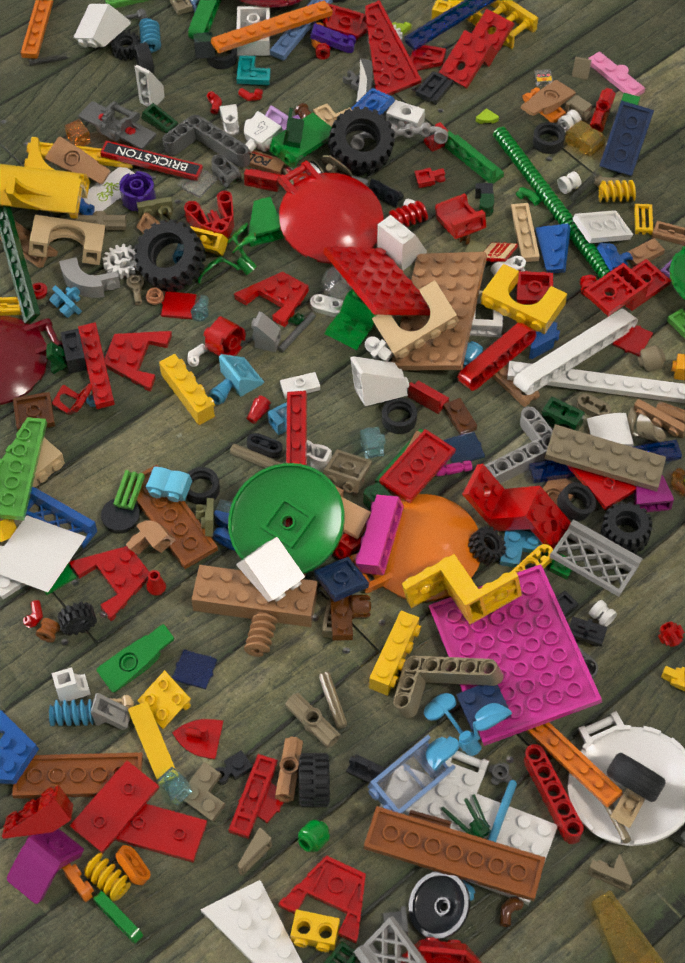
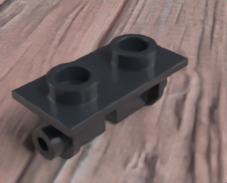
M371 178L369 188L376 197L397 208L398 201H402L404 198L402 192Z
M355 754V756H351L349 760L350 765L346 772L370 783L387 768ZM392 774L379 784L382 790L385 789Z

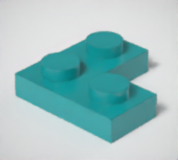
M239 55L237 84L270 85L271 69L255 68L256 56Z

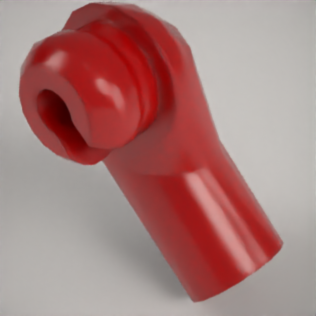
M39 600L31 602L32 614L23 618V623L28 628L35 627L43 618L41 602Z

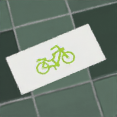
M118 167L109 174L102 185L97 183L90 188L88 198H83L84 201L94 205V212L105 210L121 198L119 186L121 178L128 173L130 175L135 173L128 168Z

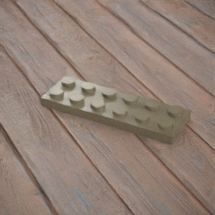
M559 425L554 426L545 459L656 492L666 460L665 456Z

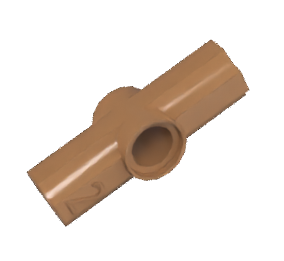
M297 737L285 738L275 799L281 802L288 803L294 801L296 783L299 776V757L303 747V741ZM286 768H293L294 770H292V771H286L285 769H286Z

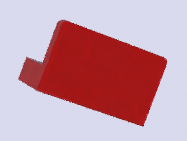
M246 169L244 172V184L249 187L278 192L280 186L278 177L281 174Z
M419 380L415 384L409 383L408 397L437 414L442 411L444 404L449 402V397Z

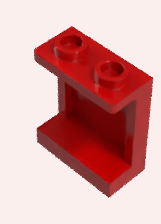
M466 194L435 205L436 219L455 239L486 228L485 212L483 210L476 212L468 204Z

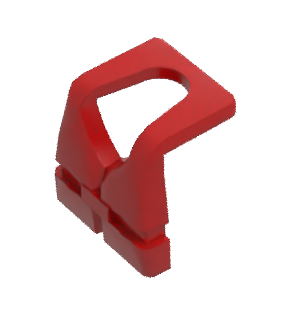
M89 383L79 394L62 385L52 401V405L68 415L77 413L86 401L93 385ZM65 394L77 400L69 409L60 401V395Z

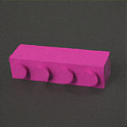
M376 495L375 502L371 505V515L366 522V532L361 538V548L355 559L356 565L362 573L384 575L404 508L398 496Z

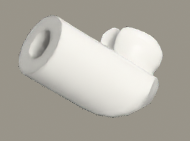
M200 344L188 352L187 362L190 366H197L199 364V356L207 352L204 344Z

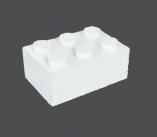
M237 7V29L270 19V7ZM270 36L237 47V56L270 55Z

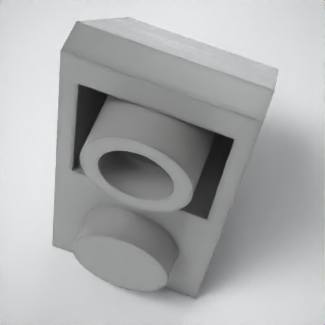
M259 312L257 318H253L251 328L254 330L252 340H254L255 348L276 353L281 340V328L263 312Z

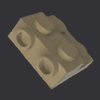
M337 449L326 465L323 474L335 486L343 488L344 491L358 493L364 484L365 476L371 468L372 460Z

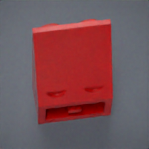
M59 785L55 788L49 787L41 794L40 798L28 801L23 806L24 809L18 813L14 811L6 817L1 837L6 839L54 832L71 820L74 805Z

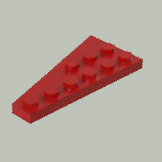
M380 0L366 5L365 14L375 89L385 94L393 95L420 84L422 79Z

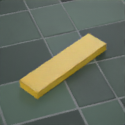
M146 701L128 708L158 785L177 778L178 773L148 702Z

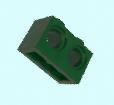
M551 396L543 408L542 417L552 428L555 425L579 431L583 425L584 411Z

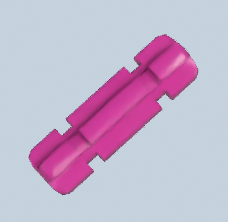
M468 460L462 461V463L446 464L436 476L460 473L463 470L465 472L471 471L472 463Z

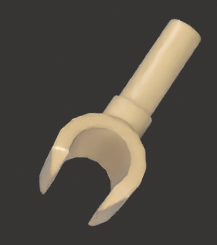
M124 695L118 699L109 698L127 708L134 706L133 700L129 695Z

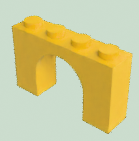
M503 264L482 292L481 304L499 312L503 316L516 320L518 323H524L534 331L545 334L565 306L567 293L551 286L538 303L532 305L519 304L509 295L518 283L519 271Z

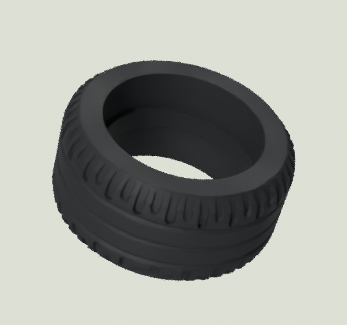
M617 753L607 769V776L650 802L657 800L666 784L662 776L623 753Z

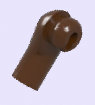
M513 896L501 905L500 926H511V913L523 908L524 902L522 899Z

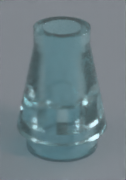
M205 295L199 296L191 309L192 318L196 321H204L208 317L209 298Z

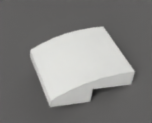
M626 413L604 414L587 418L590 435L627 446H634Z

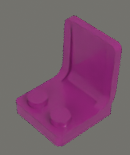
M59 828L51 833L31 835L7 875V881L33 903L38 904L43 900L57 872L65 865L81 858L84 848Z

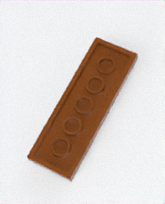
M156 464L142 472L145 478L136 502L150 521L159 523L172 534L175 541L169 548L182 567L187 569L218 551V546L210 536H205V529H201V523L196 519V516L185 501L173 502L167 497L155 498L150 495L146 485L153 468L159 467ZM135 478V481H134V484H133V487H132L131 495H132V493H133L134 487H135L136 482H137V479H136V478Z
M142 752L35 755L17 783L13 784L12 796L14 799L40 798L49 787L55 788L59 785L67 797H95L126 760L142 772L143 754Z

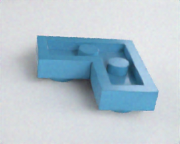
M522 530L505 531L504 540L506 544L503 546H506L505 554L501 557L500 565L515 568L520 564L522 552L532 553L538 546L543 544L533 532Z

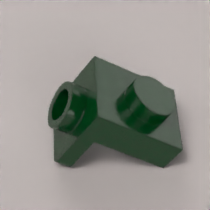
M54 342L47 344L46 358L51 361V372L55 374L67 367L65 352Z

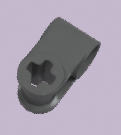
M218 154L212 157V174L225 187H228L234 180L241 179V173L238 168L225 156Z

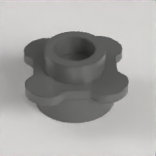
M499 763L489 767V772L492 775V784L509 783L512 780V777L509 775L508 764Z

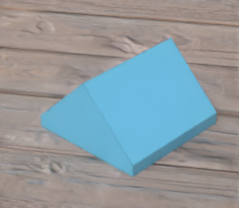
M225 354L219 356L221 373L233 383V388L240 397L264 383L245 357Z

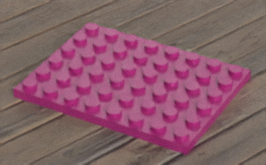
M541 564L517 573L522 596L471 625L451 597L429 605L448 657L493 659L504 674V678L498 686L508 708L512 712V717L497 723L487 730L478 731L484 746L602 703L601 696ZM459 684L462 692L478 686Z

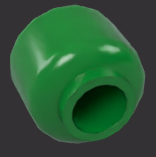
M310 820L298 832V843L307 852H318L330 839L328 826L318 820Z

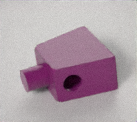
M663 475L661 476L657 492L634 485L636 487V492H634L635 506L639 504L640 508H645L647 512L671 510L674 498Z

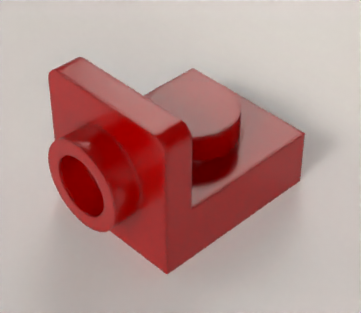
M346 533L343 534L332 554L340 560L352 556L355 551L361 548V537L356 539Z

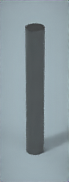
M311 312L281 343L278 350L283 353L316 318V315Z

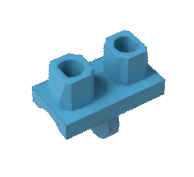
M56 285L52 288L55 293L49 300L57 308L65 301L66 303L59 310L67 318L74 312L78 315L82 312L72 302L80 300V290L77 287H67L65 289L66 295Z

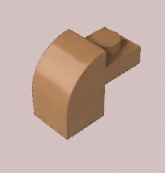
M149 520L137 525L140 532L133 535L126 545L138 555L150 544L154 549L162 553L175 541V538L159 523Z

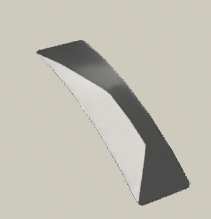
M360 58L357 102L371 89L372 61Z

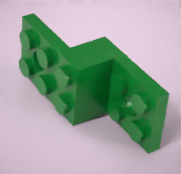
M351 288L346 294L340 312L326 328L325 335L358 350L376 326L372 318L377 315L371 312Z

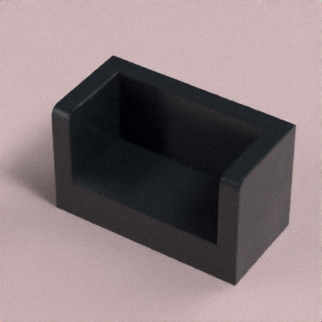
M212 32L193 34L196 59L215 57V48L211 43Z
M79 329L60 332L69 373L86 371L87 366Z

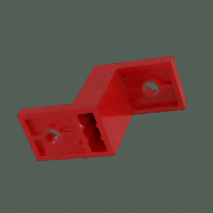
M484 464L477 465L462 494L488 525L494 528V531L530 529L542 544L551 546L553 550L571 524L570 520L541 486L504 489Z

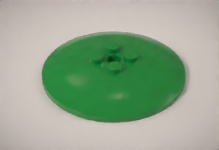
M297 463L273 465L250 477L235 495L228 517L230 540L242 560L266 542L278 537L303 574L319 567L331 556L341 540L345 525L344 504L336 486L322 472L310 466ZM286 519H293V524L290 527L283 525Z

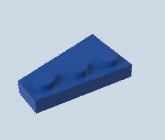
M569 224L535 228L546 271L553 274L566 272L570 236Z

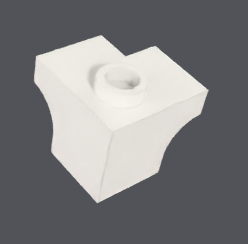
M72 667L52 673L60 703H63L64 700L68 702L91 695L85 674H75Z

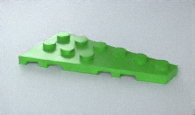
M27 417L17 432L15 440L7 447L3 458H0L1 519L25 520L47 426L46 419Z

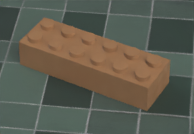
M199 565L191 600L193 611L252 619L254 612L262 611L274 616L278 620L277 623L311 627L318 594V584L314 580L301 579L302 584L294 590H291V588L284 592L286 596L277 602L275 600L268 602L241 570Z

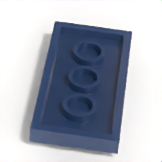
M621 100L599 167L632 177L654 110Z

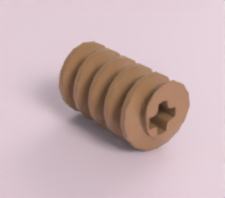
M262 611L254 612L246 645L244 646L246 653L254 657H261L264 655L263 653L270 652L269 646L272 644L273 631L276 630L275 624L278 622L274 616Z

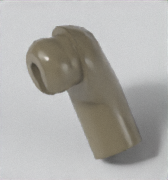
M600 175L594 181V184L599 187L602 180L606 181V184L609 180H612L614 184L616 180L620 181V179L602 177Z

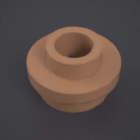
M151 288L146 294L147 302L152 305H157L164 299V294L159 288Z

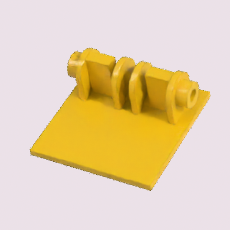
M165 670L137 700L140 704L148 702L155 721L162 729L182 709L187 710L191 706V698Z

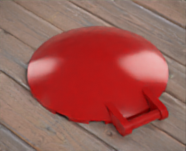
M308 161L302 162L301 166L288 174L278 177L280 185L286 190L279 209L280 228L287 242L298 253L305 257L309 256L317 259V262L332 264L323 253L325 247L351 246L354 248H373L378 238V224L384 220L383 211L376 195L364 183L344 174L318 173ZM304 171L307 173L308 176L293 185L291 184V179Z

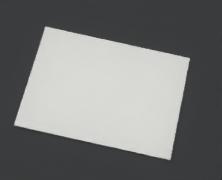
M26 516L25 520L21 522L0 551V575L49 592L86 536Z

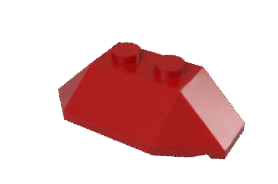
M428 937L425 940L421 939L414 945L427 963H482L467 944H463L459 940L452 939L448 940V942L439 941V939ZM406 951L401 957L408 958V951Z

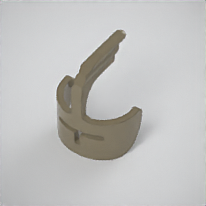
M632 406L627 417L632 437L659 442L664 441L666 433L660 427L653 426L652 421L643 414H639L637 419V414L634 411L635 408ZM636 419H637V432H638V434L634 432V425H635Z

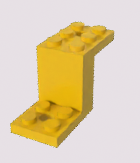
M455 554L443 558L439 563L425 568L423 572L407 578L402 583L407 603L411 609L446 589L470 625L522 596L519 577L515 570L502 574L497 580L486 583L481 589H478Z

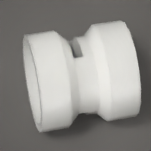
M575 110L568 111L566 116L564 115L558 119V124L566 133L581 123V117Z
M572 171L566 177L563 176L558 179V187L562 193L567 194L572 189H577L581 186V179L575 171Z
M600 600L591 608L589 615L593 619L599 620L600 625L607 627L616 618L617 613L613 609H609L603 600Z

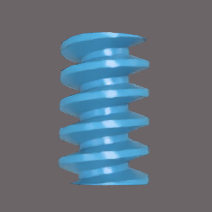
M144 18L139 23L140 43L147 42L151 53L156 52L161 48L159 23L155 20Z
M83 699L80 700L79 705H76L75 700H72L70 706H68L66 700L63 701L62 706L59 705L58 700H55L54 706L50 704L49 707L50 726H55L56 721L59 726H63L64 722H66L67 726H71L73 721L76 726H79L81 720L84 726H87L89 721L93 725L94 719L91 715L93 703L91 699L88 700L87 705L84 704Z

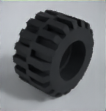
M620 502L619 505L614 504L612 509L609 508L607 510L600 533L612 542L637 554L638 550L641 552L644 546H647L653 522L651 521L650 514H646L647 510L645 508L641 509L639 504L635 506L632 505V502H628V504ZM629 525L635 529V532L627 533L620 530L617 526Z
M301 753L299 757V797L302 808L328 807L330 803V769L327 753Z

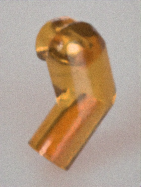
M677 468L671 475V484L678 492L685 496V484L683 483L685 471L682 468Z

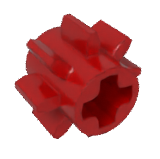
M670 621L660 627L658 637L662 644L665 643L666 646L674 647L682 642V634L685 632L681 625Z

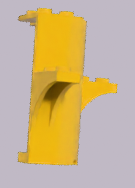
M31 137V142L27 144V153L29 155L28 159H25L24 167L0 164V206L69 213L70 218L78 219L81 197L88 198L89 178L84 173L58 171L47 165L41 156V143L38 137Z

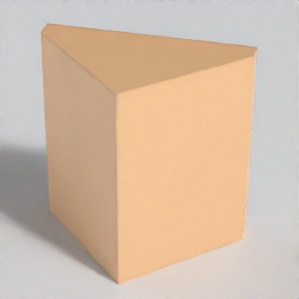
M341 497L345 509L343 532L359 539L366 530V522L370 518L371 512Z

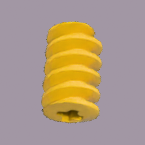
M602 180L599 186V202L601 203L602 198H605V201L608 202L609 197L612 198L613 202H615L616 197L619 198V202H622L623 197H625L626 202H629L630 197H632L633 202H635L636 188L634 181L629 180L627 184L626 180H622L620 184V181L616 180L613 184V181L609 180L606 184V181Z
M98 853L86 865L84 869L85 877L91 879L93 884H97L98 889L103 890L105 895H110L112 901H117L128 891L131 882L126 884L128 876L124 875L120 878L119 876L122 871L118 869L113 872L115 864L107 867L109 859L105 858L101 861L103 854Z

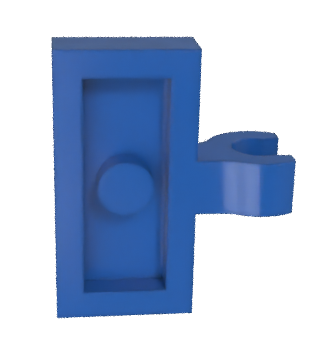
M600 242L597 246L610 272L622 263L628 266L626 260H633L629 252L619 255L617 248L613 244Z

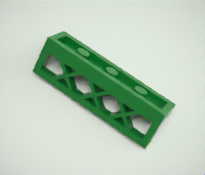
M448 131V139L445 142L447 150L488 183L494 184L504 177V171L459 135H454Z

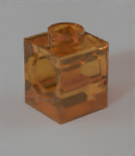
M80 119L64 125L66 136L73 145L85 146L91 143L89 131Z

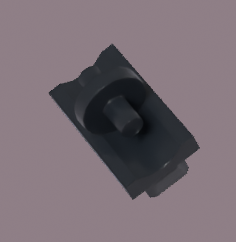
M572 616L569 627L575 640L587 642L591 646L602 647L608 627L593 623V619L586 621Z

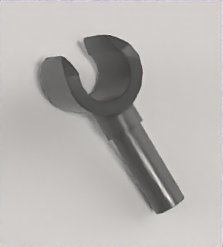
M139 9L135 14L124 16L127 19L139 18L140 21L148 18L144 9Z

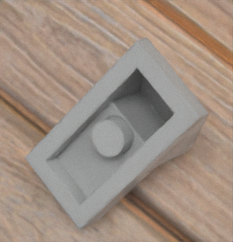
M99 693L95 694L91 708V715L95 724L99 726L107 722L121 730H125L130 720L128 708Z

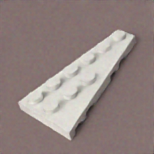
M261 880L201 909V913L208 917L252 963H302Z

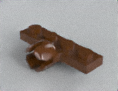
M350 595L336 602L330 597L332 641L353 640L352 619H367L370 617L371 602L368 601L371 600L370 596Z

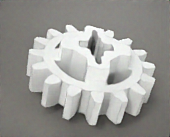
M122 244V247L115 245L116 249L109 248L110 253L105 252L103 263L107 273L117 271L118 276L122 279L123 276L128 278L129 274H136L135 270L139 271L136 266L137 263L135 260H132L134 255L137 254L134 249L132 250V245L125 247V244Z

